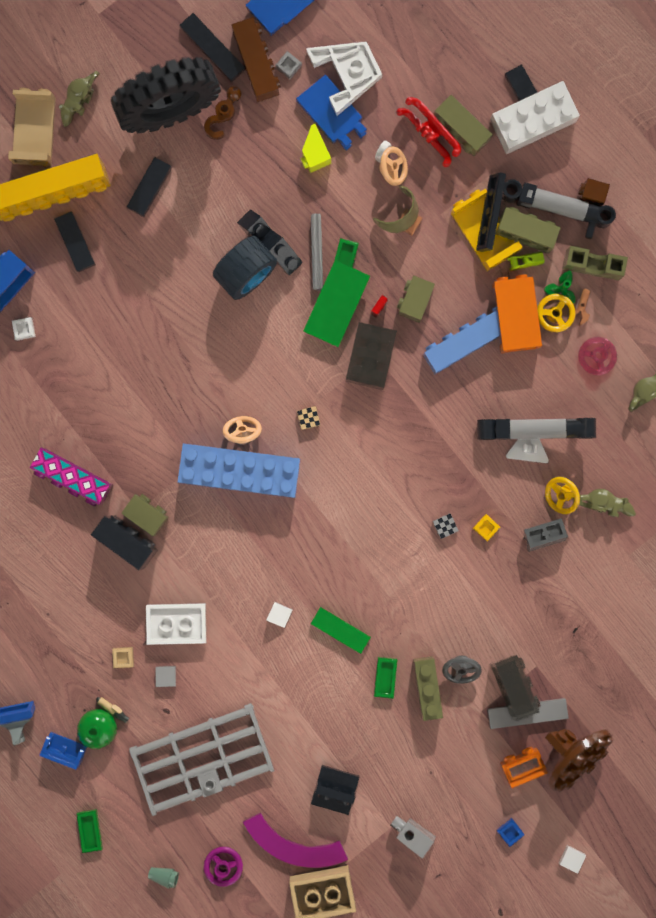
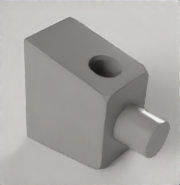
M396 816L390 825L399 832L397 839L421 858L424 857L436 838L435 835L411 818L406 823ZM411 830L414 836H409L407 831Z

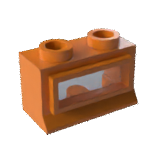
M525 748L521 751V754L506 756L503 758L504 761L500 762L511 788L548 773L537 748Z

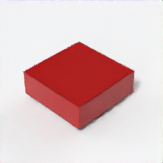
M382 295L370 314L378 317L387 304L388 298Z

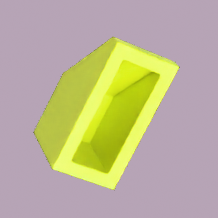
M316 124L311 125L302 149L303 157L300 158L305 169L308 168L310 173L331 164L330 154Z

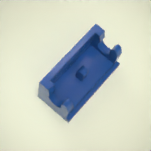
M50 732L39 756L76 770L81 765L87 747L82 743Z

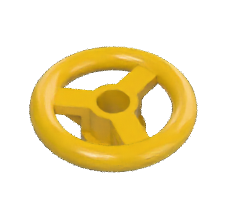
M550 294L544 297L538 304L539 323L544 329L551 332H562L572 325L575 319V308L571 300L566 296ZM560 300L556 307L543 309L547 302ZM565 304L569 308V318L566 323L562 319L561 311ZM552 311H557L558 316H553ZM543 316H546L547 320L552 323L557 322L559 326L555 327L547 324Z
M555 477L547 483L545 497L547 503L554 511L560 514H570L578 508L580 495L572 481L564 477ZM557 483H564L566 485L561 487ZM551 488L556 493L558 499L557 505L552 500ZM574 498L571 507L563 508L564 502Z

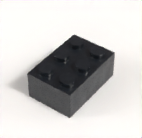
M104 516L91 536L137 570L145 569L158 551L155 548L156 544L148 538L142 539L139 536L140 532L133 527L124 526V521L118 516Z

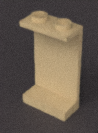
M19 88V90H13V95L16 98L13 151H9L8 159L13 164L51 166L56 98L47 89L31 91L28 88Z

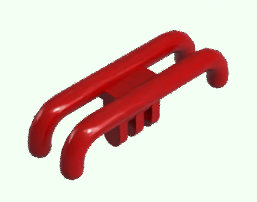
M415 97L406 98L405 103L417 107L428 120L422 123L407 108H398L396 114L407 117L416 127L417 132H421V136L427 139L426 142L431 144L443 157V167H449L452 163L451 155L437 139L441 135L453 148V157H458L461 154L460 144L421 100Z

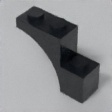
M251 209L237 222L249 237L256 236L277 259V264L289 276L303 263L285 239L273 231L264 219Z

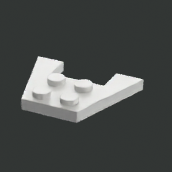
M367 42L306 48L314 68L332 61L345 87L344 91L329 97L337 116L382 78V73Z

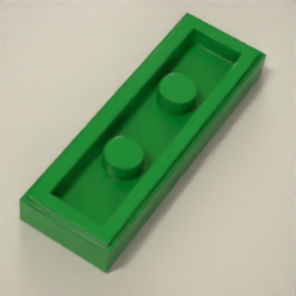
M322 607L319 608L310 623L360 654L371 636Z

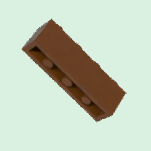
M253 17L231 24L257 103L278 96V88H281L278 76L274 77L272 70H275L272 59L267 58L266 53L269 52L265 40L261 41L260 35L262 30L260 24H255Z

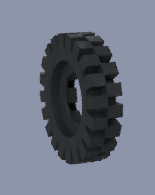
M186 57L182 58L178 63L176 59L166 61L165 66L162 68L160 64L150 67L151 72L142 71L136 74V80L128 79L122 84L123 87L117 88L114 92L115 95L111 97V105L123 131L126 130L128 133H134L135 131L136 133H145L149 129L150 132L158 131L161 126H164V129L174 126L175 121L179 123L188 120V115L195 116L202 112L201 109L208 108L212 104L211 101H215L218 98L221 88L213 67L208 60H203L199 57L194 59Z

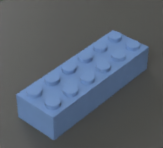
M183 443L178 483L296 498L300 458Z

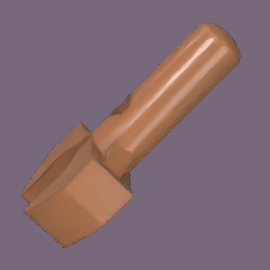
M583 289L578 307L575 309V315L580 312L581 316L579 326L588 321L590 316L585 311L590 295V290Z

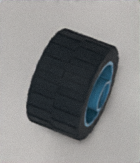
M250 236L226 253L214 268L213 277L234 300H238L251 293L271 274L277 265V259L256 236Z

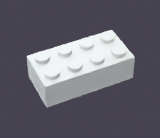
M561 81L493 113L490 121L507 155L576 123L580 115L564 81Z

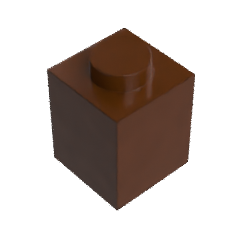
M587 178L584 183L580 184L578 190L579 200L603 206L610 184Z

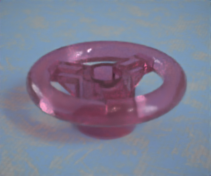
M592 337L586 340L580 347L579 362L588 373L603 375L611 371L615 366L617 351L608 339ZM593 343L604 344L602 347H597L593 351L586 350L587 347ZM609 349L611 352V361L605 367L603 362L608 358L607 350ZM597 352L601 354V359L596 357ZM584 356L592 358L597 363L598 369L588 366Z

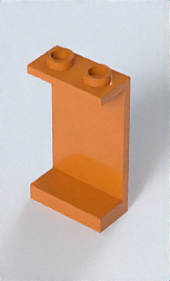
M527 274L516 276V279H508V277L497 278V281H494L492 284V289L495 288L502 344L500 345V352L508 353L539 349L542 347L533 277H527Z

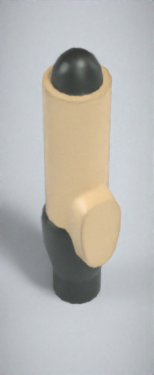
M102 697L96 698L97 704L115 718L124 723L128 721L129 717L118 706L112 705Z

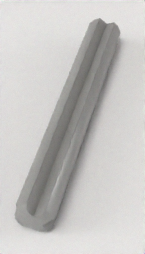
M311 214L313 290H322L321 215Z

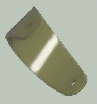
M402 185L400 186L401 191L412 199V207L403 218L394 222H384L373 218L376 225L390 233H400L407 230L418 217L419 207L413 193Z

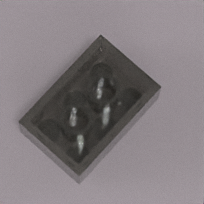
M359 322L345 382L383 390L397 331Z
M511 655L490 664L512 720L519 721L540 712L538 708L541 707L539 699L536 695L533 696L531 691L533 684L530 677L525 676L523 669L526 668L521 657L518 658L517 655Z

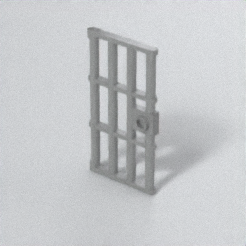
M252 703L245 705V708L215 719L210 718L207 722L175 734L173 732L169 733V736L148 744L129 748L152 816L157 815V812L189 800L195 801L197 797H207L223 791L224 787L236 786L235 783L268 771H275ZM250 714L254 726L221 738L219 737L216 729L217 726ZM212 729L215 740L180 753L176 741ZM257 733L260 745L226 757L223 745ZM172 744L175 755L141 767L138 755ZM218 747L222 759L186 771L183 760ZM261 752L264 753L267 761L266 764L234 776L232 775L229 764ZM178 762L181 774L149 786L147 785L144 774ZM224 766L228 778L220 780L216 769ZM197 776L201 788L193 790L189 779ZM183 781L185 782L188 793L154 805L150 793Z

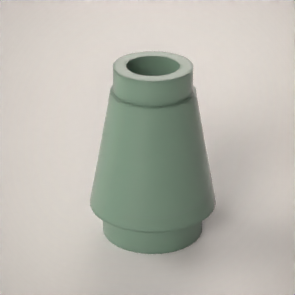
M151 867L148 874V879L168 889L170 887L175 888L179 878V872L169 868Z

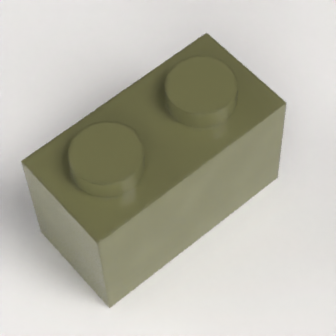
M414 275L412 280H407L404 291H407L405 298H400L397 309H400L398 315L420 323L435 284Z
M135 494L121 514L151 536H156L169 518L165 515L167 511L159 505L154 507L150 504L151 499L144 494L140 496Z

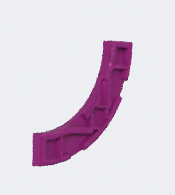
M261 812L243 821L249 834L265 851L286 863L301 867L320 868L336 865L348 860L340 840L315 847L303 846L278 835L267 823Z

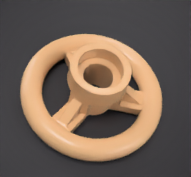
M397 147L387 148L383 152L380 161V171L390 185H401L405 181L408 172L406 157ZM395 153L398 155V158L392 161L388 155ZM402 164V173L398 179L399 166Z
M241 416L229 420L224 425L223 435L230 442L247 444L260 435L262 428L256 419ZM242 422L251 423L256 428L247 427L246 425H243ZM236 424V431L229 434V428Z

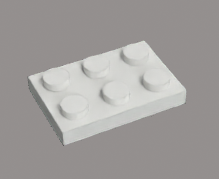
M206 603L146 605L147 645L206 643Z

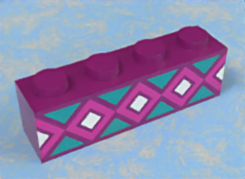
M42 447L30 466V469L34 470V475L42 479L45 477L51 479V484L59 488L62 486L68 488V493L75 497H79V495L85 497V502L92 506H96V504L102 505L113 484Z

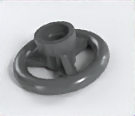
M460 655L447 661L443 665L442 673L451 682L465 684L477 680L482 673V668L477 661ZM450 666L456 670L455 676L449 674L448 669ZM467 673H474L472 676L461 678Z

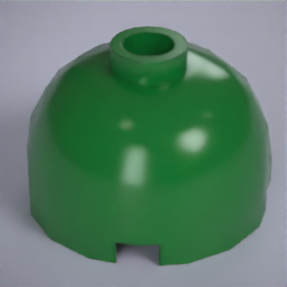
M104 709L87 711L80 718L77 725V735L80 742L91 749H101L108 746L117 734L115 717Z

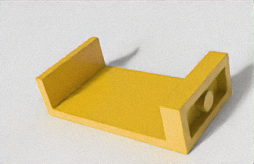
M485 188L482 191L478 189L469 195L470 198L466 201L462 199L453 205L454 208L451 211V215L485 269L489 271L520 252L523 247L519 241L515 243L513 240L495 234L493 250L485 252L476 250L487 194Z

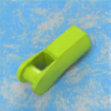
M542 251L508 258L511 264L510 271L545 263ZM519 259L523 260V265L518 264Z

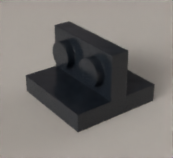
M322 765L311 804L349 815L351 805L355 801V791L360 776Z

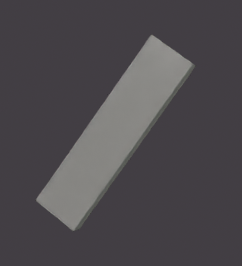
M565 698L487 709L490 729L569 719Z

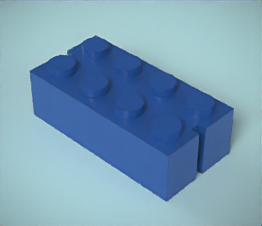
M10 250L0 255V312L36 273Z

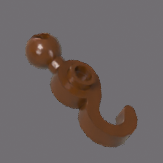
M232 86L227 90V100L218 102L215 107L216 115L208 117L205 121L204 130L209 138L220 140L224 137L223 131L213 132L211 126L214 123L229 121L234 117L233 103L238 101L242 95L238 87Z

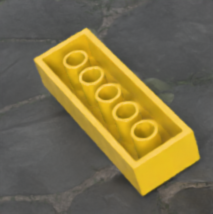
M94 154L0 184V220L11 221L15 218L14 216L21 214L23 216L33 213V210H45L50 208L52 204H64L74 197L83 198L93 191H105L111 185L104 163L98 154Z

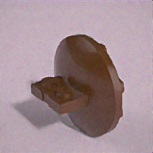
M567 729L549 732L545 739L561 755L549 778V786L558 792H561L564 788L568 790L576 783L575 780L585 772L587 774L591 773L596 767L595 763L597 760H602L609 753L607 748L613 742L612 734L604 729L591 733L577 741L575 734Z

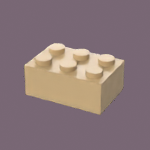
M348 865L290 876L289 883L296 918H326L356 912Z

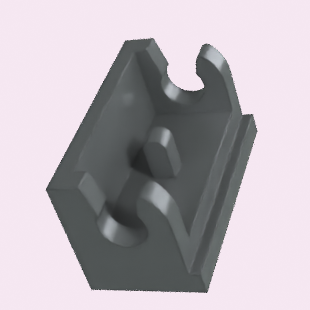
M562 518L525 529L523 534L524 539L527 541L528 552L564 542L568 538Z

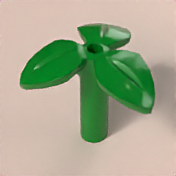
M571 270L564 272L559 277L560 286L554 283L548 284L544 288V292L547 295L559 294L560 292L561 295L569 298L574 304L576 301L573 291L567 290L573 281Z

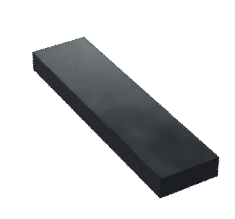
M194 13L179 25L184 33L231 83L246 70L241 62Z
M502 172L489 176L476 250L480 252L493 250L506 174Z

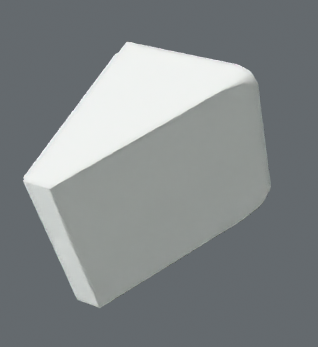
M274 602L267 621L285 628L292 609Z

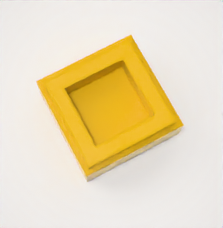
M487 514L473 527L487 542L500 528Z

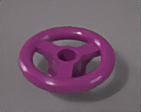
M229 847L213 849L204 861V873L207 879L216 886L226 887L234 884L240 878L243 871V862L240 855ZM228 853L235 858V861L227 862L221 860L217 854ZM211 859L216 863L214 872L217 878L210 872ZM224 865L227 869L221 870L220 866ZM237 867V871L231 879L222 881L223 878L229 875L231 868Z

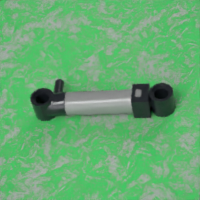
M515 179L507 180L504 184L503 201L513 203L518 199L517 206L528 209L533 207L588 222L585 234L587 239L593 238L595 227L607 228L616 218L614 208L609 205L600 206L538 189L537 185L526 182L521 186L520 182ZM513 188L516 194L510 195L506 189ZM605 213L608 216V221L602 220L600 214Z
M596 418L477 420V440L596 438Z

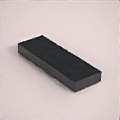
M522 64L505 73V77L519 101L538 93Z
M154 157L126 206L127 209L145 217L172 166Z
M71 211L55 218L56 225L77 272L79 273L95 266L96 264L73 212Z

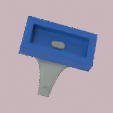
M34 701L0 708V725L10 731L13 745H19L25 741L22 729L33 717L35 711Z

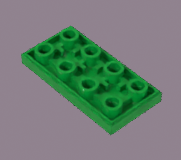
M335 260L303 332L339 347L370 279V275Z

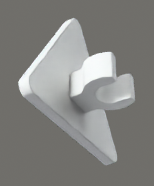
M518 439L506 454L508 459L548 463L549 461L540 439Z

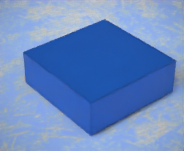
M512 818L497 829V832L509 847L525 835Z

